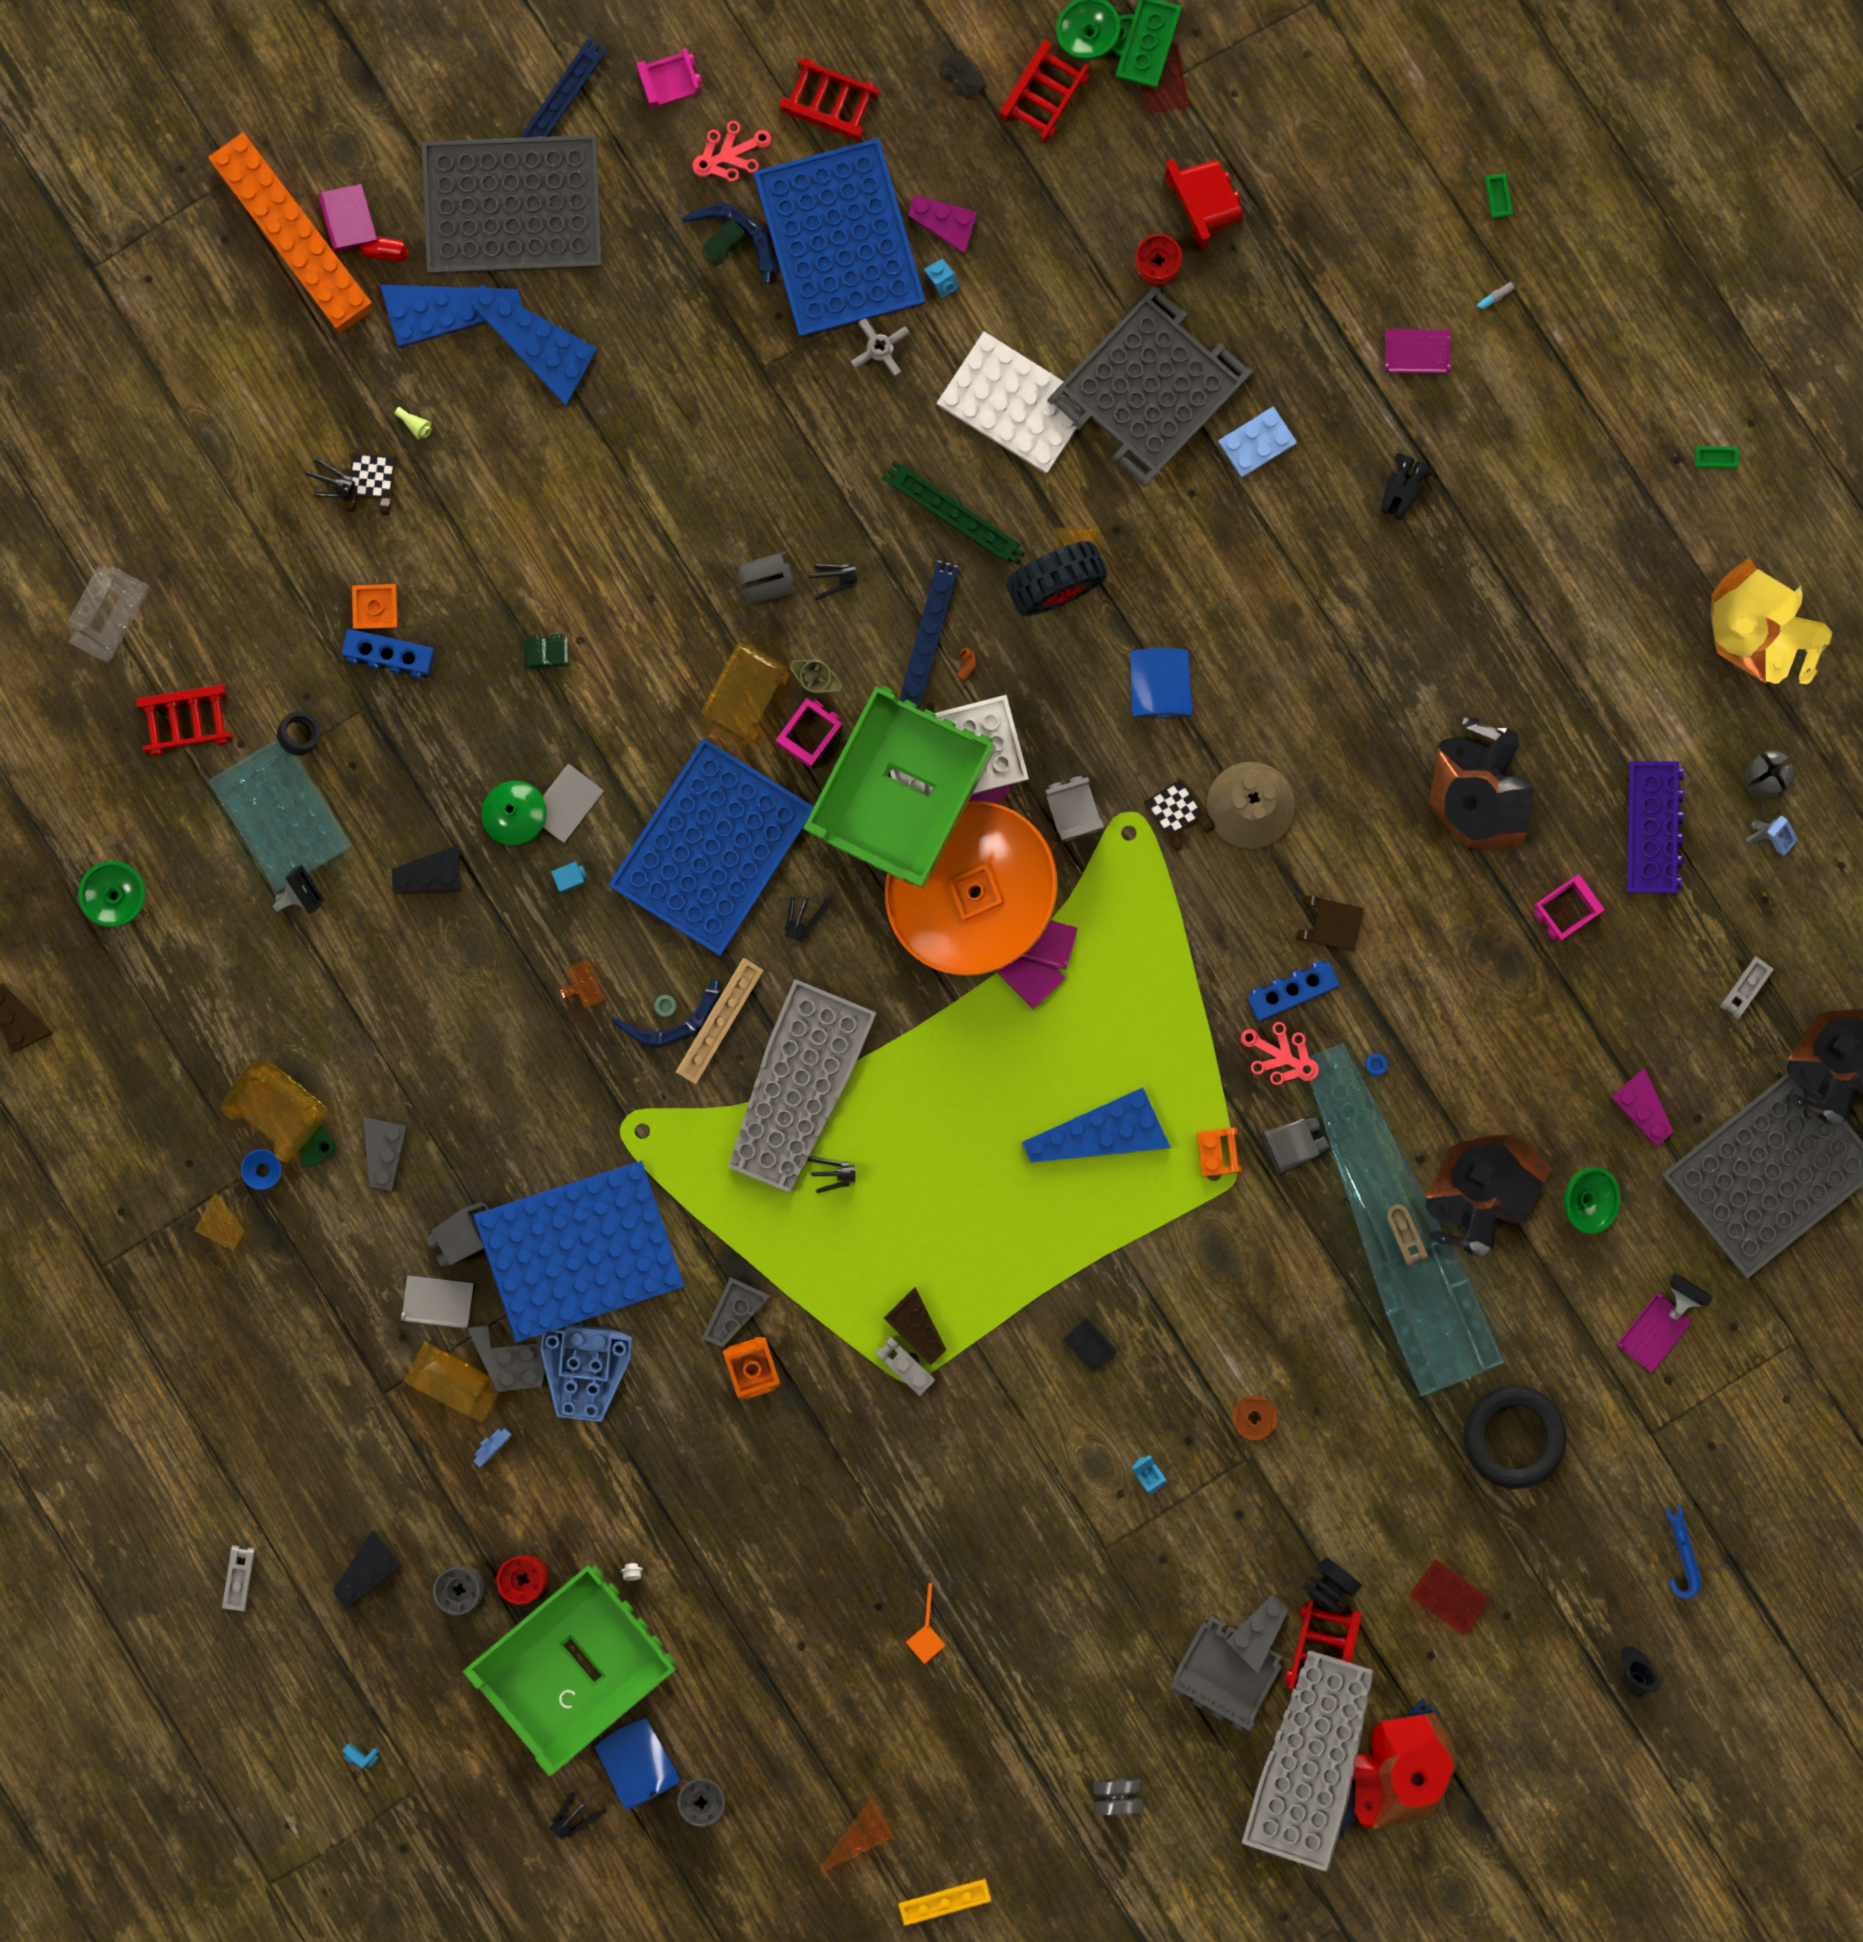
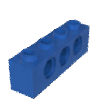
M347 629L341 654L346 658V662L352 664H359L360 661L368 663L367 666L374 669H380L381 666L387 667L390 672L402 674V671L409 672L412 677L423 679V676H430L435 650L428 646ZM364 646H371L372 651L370 654H361V649ZM386 650L394 652L393 657L389 660L382 658ZM407 655L415 656V661L410 665L404 663V658Z
M1320 960L1311 964L1310 970L1305 972L1302 969L1291 973V978L1285 981L1279 978L1270 982L1271 987L1263 990L1262 987H1258L1250 991L1251 995L1247 997V1001L1257 1023L1338 988L1340 985L1330 962L1323 963ZM1315 976L1318 979V985L1315 987L1309 986L1306 981L1307 977ZM1288 985H1295L1298 989V994L1295 996L1289 995L1286 987ZM1267 994H1275L1278 1002L1274 1005L1269 1004L1266 1001Z

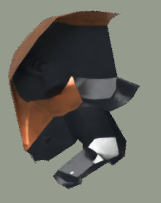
M1467 716L1462 724L1467 729L1493 738L1494 743L1489 747H1484L1461 737L1448 738L1441 741L1437 747L1438 753L1428 804L1446 828L1468 848L1500 850L1521 846L1527 832L1534 789L1522 777L1505 772L1520 746L1518 733L1509 728L1496 729L1480 723L1479 718Z
M1863 1010L1829 1011L1818 1014L1788 1058L1787 1073L1791 1076L1792 1080L1819 1093L1822 1096V1103L1816 1105L1794 1093L1787 1094V1102L1796 1108L1804 1107L1817 1114L1821 1121L1829 1125L1839 1126L1848 1119L1855 1092L1863 1097Z
M1511 1135L1487 1136L1461 1142L1450 1147L1426 1196V1208L1435 1219L1466 1228L1467 1236L1461 1238L1444 1232L1434 1231L1430 1233V1239L1443 1246L1448 1243L1461 1247L1472 1256L1485 1257L1494 1248L1496 1218L1507 1224H1519L1529 1221L1527 1218L1546 1178L1553 1169L1534 1149Z

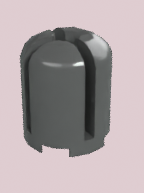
M786 551L745 562L739 566L737 572L739 584L782 572L784 575L741 588L742 595L749 604L755 605L797 593V590L792 591L790 584L794 581L789 562L784 563L782 556L786 554Z
M1778 750L1763 752L1746 766L1743 780L1746 790L1753 797L1770 800L1779 796L1791 785L1794 779L1795 768L1793 763L1785 767L1783 763L1789 757ZM1765 773L1771 775L1761 782L1760 777L1764 776Z

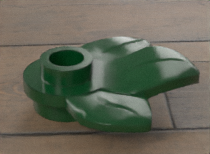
M308 1122L306 1127L308 1135L299 1136L292 1143L300 1153L304 1154L301 1164L312 1167L318 1165L322 1159L332 1157L336 1152V1143L332 1138L327 1137L326 1129L322 1125ZM323 1144L329 1145L327 1152L322 1151Z

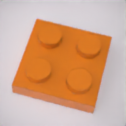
M396 584L352 586L354 630L398 629Z

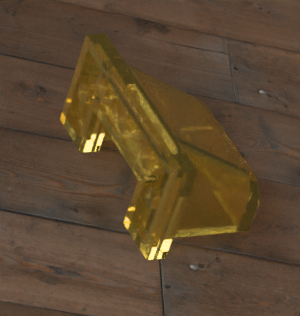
M427 1342L423 1343L404 1379V1382L408 1383L409 1386L482 1423L499 1392L496 1393L488 1374Z

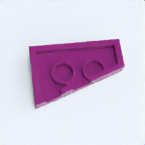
M914 195L908 217L965 255L977 212Z
M1645 1068L1611 1097L1655 1147L1673 1132Z

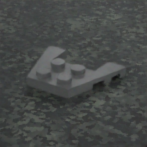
M488 1326L468 1328V1333L473 1340L496 1393L542 1387L545 1373L541 1354L542 1335L536 1336V1344L491 1349Z

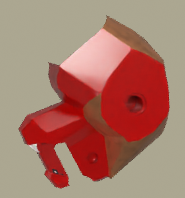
M1435 1712L1375 1722L1368 1738L1370 1755L1357 1753L1352 1778L1356 1780V1816L1366 1829L1429 1819L1436 1811L1449 1787L1457 1765L1453 1745Z

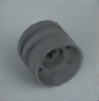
M457 1565L443 1571L437 1577L433 1586V1597L436 1604L442 1611L451 1615H461L475 1609L482 1602L485 1595V1582L482 1575L475 1568L468 1565ZM463 1584L462 1587L466 1589V1591L461 1593L460 1595L459 1590L456 1589V1587Z
M699 1778L692 1780L682 1788L679 1794V1812L684 1820L693 1826L705 1827L712 1825L721 1817L724 1811L725 1798L723 1791L716 1783L709 1779ZM700 1796H703L704 1800H708V1805H704L702 1810L698 1805H695V1801H698Z

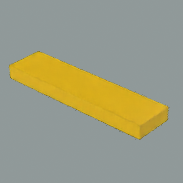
M986 1879L904 1901L898 1903L904 1926L991 1902V1897Z

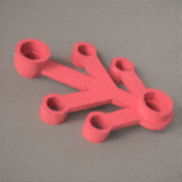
M731 121L727 125L728 133L720 154L712 157L715 145L720 142L721 137L717 130H711L707 135L708 142L703 155L696 157L693 161V170L700 177L714 174L727 179L730 183H735L739 179V173L736 169L730 168L726 170L716 165L725 162L745 169L749 174H754V171H758V162L754 159L747 161L736 156L755 147L762 150L767 149L771 145V135L765 130H760L754 135L753 139L732 148L735 137L740 132V125L736 121ZM732 125H735L738 127V129L736 131H731L730 127ZM712 134H716L718 138L716 140H711L710 136ZM762 135L766 136L767 138L763 142L759 141L758 139ZM700 163H707V167L700 168ZM755 164L756 168L750 170L748 168V165ZM729 173H735L736 177L733 179L729 178Z
M1277 1022L1273 1025V1032L1278 1037L1281 1050L1260 1039L1259 1034L1253 1029H1247L1242 1033L1241 1041L1245 1046L1250 1048L1256 1046L1276 1057L1264 1062H1253L1251 1065L1253 1073L1261 1075L1266 1070L1287 1064L1296 1068L1284 1073L1273 1072L1270 1080L1274 1085H1281L1284 1081L1298 1077L1304 1081H1311L1318 1076V1064L1314 1060L1309 1059L1305 1045L1306 1037L1302 1033H1295L1292 1037L1293 1044L1298 1048L1300 1060L1292 1056L1286 1035L1287 1027L1282 1022ZM1279 1025L1284 1027L1281 1033L1276 1032V1027ZM1248 1034H1252L1254 1036L1251 1042L1246 1041V1036ZM1297 1036L1303 1037V1041L1300 1044L1295 1042ZM1256 1064L1262 1065L1261 1071L1256 1072L1254 1070ZM1305 1066L1311 1067L1310 1073H1304ZM1279 1074L1281 1081L1276 1083L1274 1082V1076Z

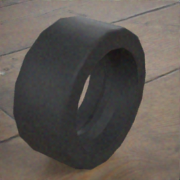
M302 711L289 713L283 718L277 729V740L280 746L292 755L302 756L310 753L316 747L321 737V727L318 721L312 715ZM300 723L308 728L311 734L310 741L307 744H298L289 738L287 734L289 724Z

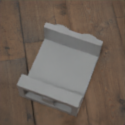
M1077 776L1071 778L1070 783L1064 785L1061 782L1049 785V789L1046 790L1045 794L1061 843L1103 831L1104 826L1095 806L1088 777Z

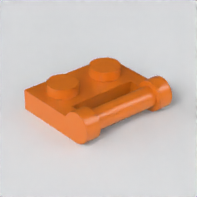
M1237 1128L1197 1132L1202 1177L1242 1172V1166L1239 1165L1235 1136L1237 1135ZM1227 1136L1229 1167H1224L1220 1140V1137Z

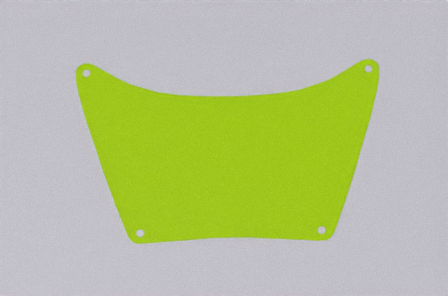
M1138 812L1120 813L1111 820L1070 897L1051 919L1052 921L1078 929L1067 969L1055 967L1065 979L1035 1009H1032L996 972L986 981L914 1029L857 1060L847 1084L809 1157L849 1162V1165H855L856 1180L851 1182L849 1187H839L816 1193L818 1188L841 1181H837V1176H812L811 1173L837 1171V1168L840 1167L806 1161L790 1193L730 1169L728 1165L749 1102L713 1108H648L635 1110L627 1115L621 1124V1139L637 1162L642 1160L644 1169L685 1209L752 1264L787 1296L875 1365L901 1382L904 1381L875 1354L879 1348L882 1349L885 1346L886 1340L889 1337L895 1340L908 1354H917L920 1359L919 1365L931 1374L1031 1301L1105 1255L1217 1197L1231 1188L1236 1181L1238 1173L1223 1174L1217 1181H1211L1207 1176L1202 1177L1197 1132L1231 1127L1212 1036L1196 978L1182 915L1157 838L1147 820ZM1126 826H1132L1136 829V837L1131 841L1125 840L1121 835L1122 829ZM1143 1087L1171 1147L1170 1149L1031 1163L1022 1142ZM639 1124H646L650 1128V1134L645 1139H640L635 1135V1128ZM1227 1136L1220 1137L1224 1167H1229ZM914 1287H916L946 1348V1351L931 1366L884 1319ZM893 1349L887 1356L893 1360L898 1353Z

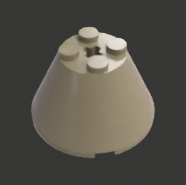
M1242 762L1225 769L1214 780L1207 796V813L1214 831L1225 842L1242 849H1257L1275 843L1288 830L1294 816L1295 801L1289 783L1276 769L1263 763ZM1250 799L1254 800L1255 803L1251 804Z

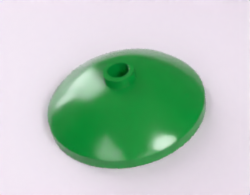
M1075 0L1063 9L1056 24L1057 39L1063 50L1069 55L1082 60L1096 59L1108 53L1117 43L1121 32L1119 15L1116 9L1106 0ZM1089 32H1094L1093 36H1087Z
M508 781L496 786L485 798L481 811L482 823L486 832L495 841L507 846H519L533 840L543 829L547 817V807L543 796L535 787L523 781ZM509 807H514L512 813H507Z
M106 861L92 867L82 878L78 891L79 903L85 915L96 924L105 927H119L131 922L140 913L146 895L141 876L131 866L119 861ZM117 892L118 898L112 900L111 894Z
M1587 1167L1578 1171L1571 1178L1565 1190L1564 1209L1571 1225L1583 1233L1595 1234L1607 1229L1615 1220L1620 1208L1621 1195L1618 1183L1614 1176L1603 1168Z

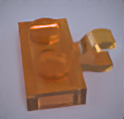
M588 959L567 967L573 984L560 989L563 1000L578 993L584 1009L605 1001Z

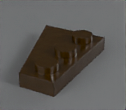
M3 983L0 984V1030L12 1053L53 1033Z
M914 1287L884 1319L931 1366L946 1351V1348L916 1287Z

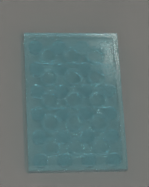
M277 739L208 780L276 893L286 888L287 880L285 878L295 866L302 864L306 872L310 874L353 847L297 755L286 752L280 746Z

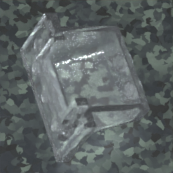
M110 566L108 571L97 567L66 624L74 632L69 643L109 664L146 597L150 586L113 566Z

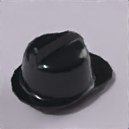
M1627 1646L1623 1648L1620 1653V1659L1625 1669L1622 1676L1624 1686L1636 1698L1642 1697L1647 1692L1657 1691L1660 1687V1681L1646 1656L1635 1647Z

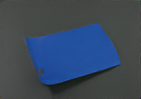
M1149 648L1130 651L1131 708L1133 716L1152 719L1191 716L1192 700L1188 650Z
M647 1718L618 1729L594 1746L626 1810L644 1803L680 1781L675 1768L662 1748ZM652 1791L657 1792L656 1794L649 1796Z

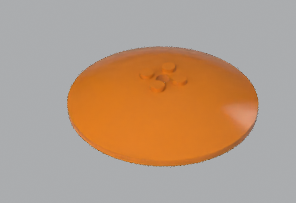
M968 802L925 889H921L914 884H908L887 874L885 904L890 924L897 938L907 951L916 959L937 971L959 976L982 975L994 972L1022 957L1033 947L1045 931L1051 919L1057 898L1056 865L1047 842L1035 826L1025 817L1005 806L995 803ZM975 887H980V896L977 898H972V889Z

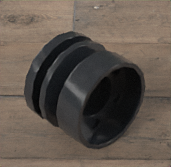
M1325 1557L1317 1567V1570L1323 1576L1321 1580L1311 1575L1309 1579L1316 1586L1313 1588L1305 1583L1302 1588L1322 1608L1340 1616L1343 1611L1336 1606V1603L1339 1602L1347 1607L1348 1603L1342 1595L1346 1593L1354 1597L1363 1585L1335 1562Z

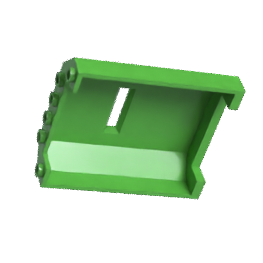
M885 686L882 689L875 687L803 829L809 834L822 839L823 842L908 884H914L921 889H925L996 746L992 743L993 739L984 734H981L979 737L966 728L961 731L955 728L956 724L948 719L941 721L936 718L937 715L927 709L924 712L916 709L917 705L911 701L905 700V702L898 700L893 690ZM891 768L933 787L930 795L927 796L888 777Z
M590 1565L586 1566L463 1671L472 1684L483 1692L536 1756L535 1760L549 1777L676 1670L674 1666L676 1661L669 1653L665 1654L660 1648L663 1645L655 1634L652 1637L646 1631L649 1628L641 1617L638 1619L634 1617L631 1613L634 1611L632 1606L626 1600L622 1602L617 1595L620 1592L612 1583L608 1585L602 1579L604 1575L597 1566L593 1568ZM570 1639L574 1641L602 1675L595 1682L565 1648L564 1644ZM565 1690H571L575 1693V1695L570 1692L564 1693L561 1698L562 1703L566 1706L572 1705L571 1708H565L559 1702L560 1694Z

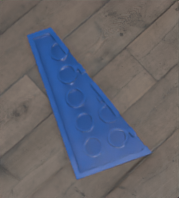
M380 285L398 348L487 323L471 306V302L479 288ZM489 288L523 307L518 289Z
M481 285L471 302V306L566 406L597 348Z
M1143 1087L1022 1142L1031 1163L1171 1148Z

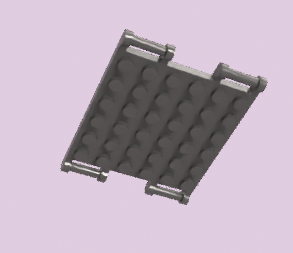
M1157 285L1151 289L1047 399L1049 404H1054L1075 423L1074 426L1079 430L1091 418L1114 438L1122 447L1112 457V460L1116 463L1119 462L1140 481L1139 484L1144 488L1254 372L1250 367L1246 368L1225 349L1226 346L1223 343H1220L1210 353L1179 324L1187 318L1189 313L1177 307L1160 292L1161 289ZM1155 298V299H1156L1157 301H1159L1166 309H1168L1176 318L1173 320V319H1172L1170 316H1168L1161 308H1159L1152 300ZM1220 355L1241 375L1237 377L1217 357ZM1064 394L1084 412L1082 417L1059 397ZM1129 452L1150 472L1146 475L1124 455Z

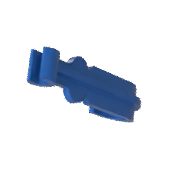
M1677 1504L1678 1514L1673 1515L1668 1506L1667 1516L1672 1525L1689 1587L1686 1591L1679 1590L1673 1578L1669 1579V1583L1673 1593L1685 1599L1696 1596L1702 1584L1683 1518V1509Z

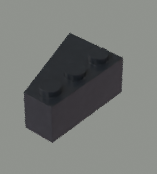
M456 845L393 868L392 891L394 894L461 892L460 847Z
M372 1531L332 1591L345 1608H350L401 1568L402 1565L378 1533Z

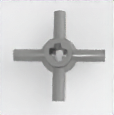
M866 318L862 319L859 325L869 338L867 351L850 361L852 366L856 369L873 358L877 361H884L893 376H898L901 370L891 357L893 344L910 334L908 329L903 327L889 337L882 334L877 335ZM877 344H879L880 346H883V345H884V350H883V351H881L880 349H877V350H876V345H877Z

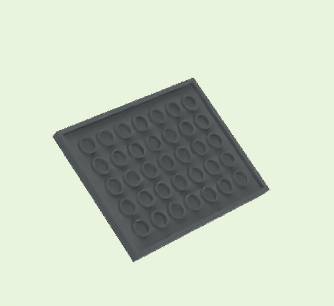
M596 135L422 142L428 274L602 267Z
M1788 1073L1661 1174L1663 1179L1745 1279L1752 1276L1863 1185L1862 1140L1846 1121L1839 1126L1829 1125L1821 1121L1817 1114L1806 1108H1796L1788 1103L1786 1096L1793 1093L1816 1105L1822 1103V1096L1819 1093L1795 1083Z

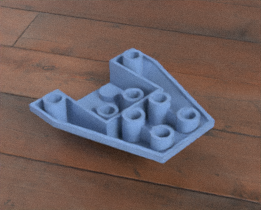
M573 1324L542 1334L541 1354L557 1417L602 1422L630 1361L632 1337L614 1329Z

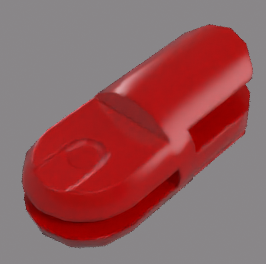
M376 236L377 241L360 245L362 253L370 258L403 262L408 258L407 248L401 240Z

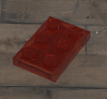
M1437 1559L1433 1560L1409 1593L1410 1597L1463 1636L1490 1600Z

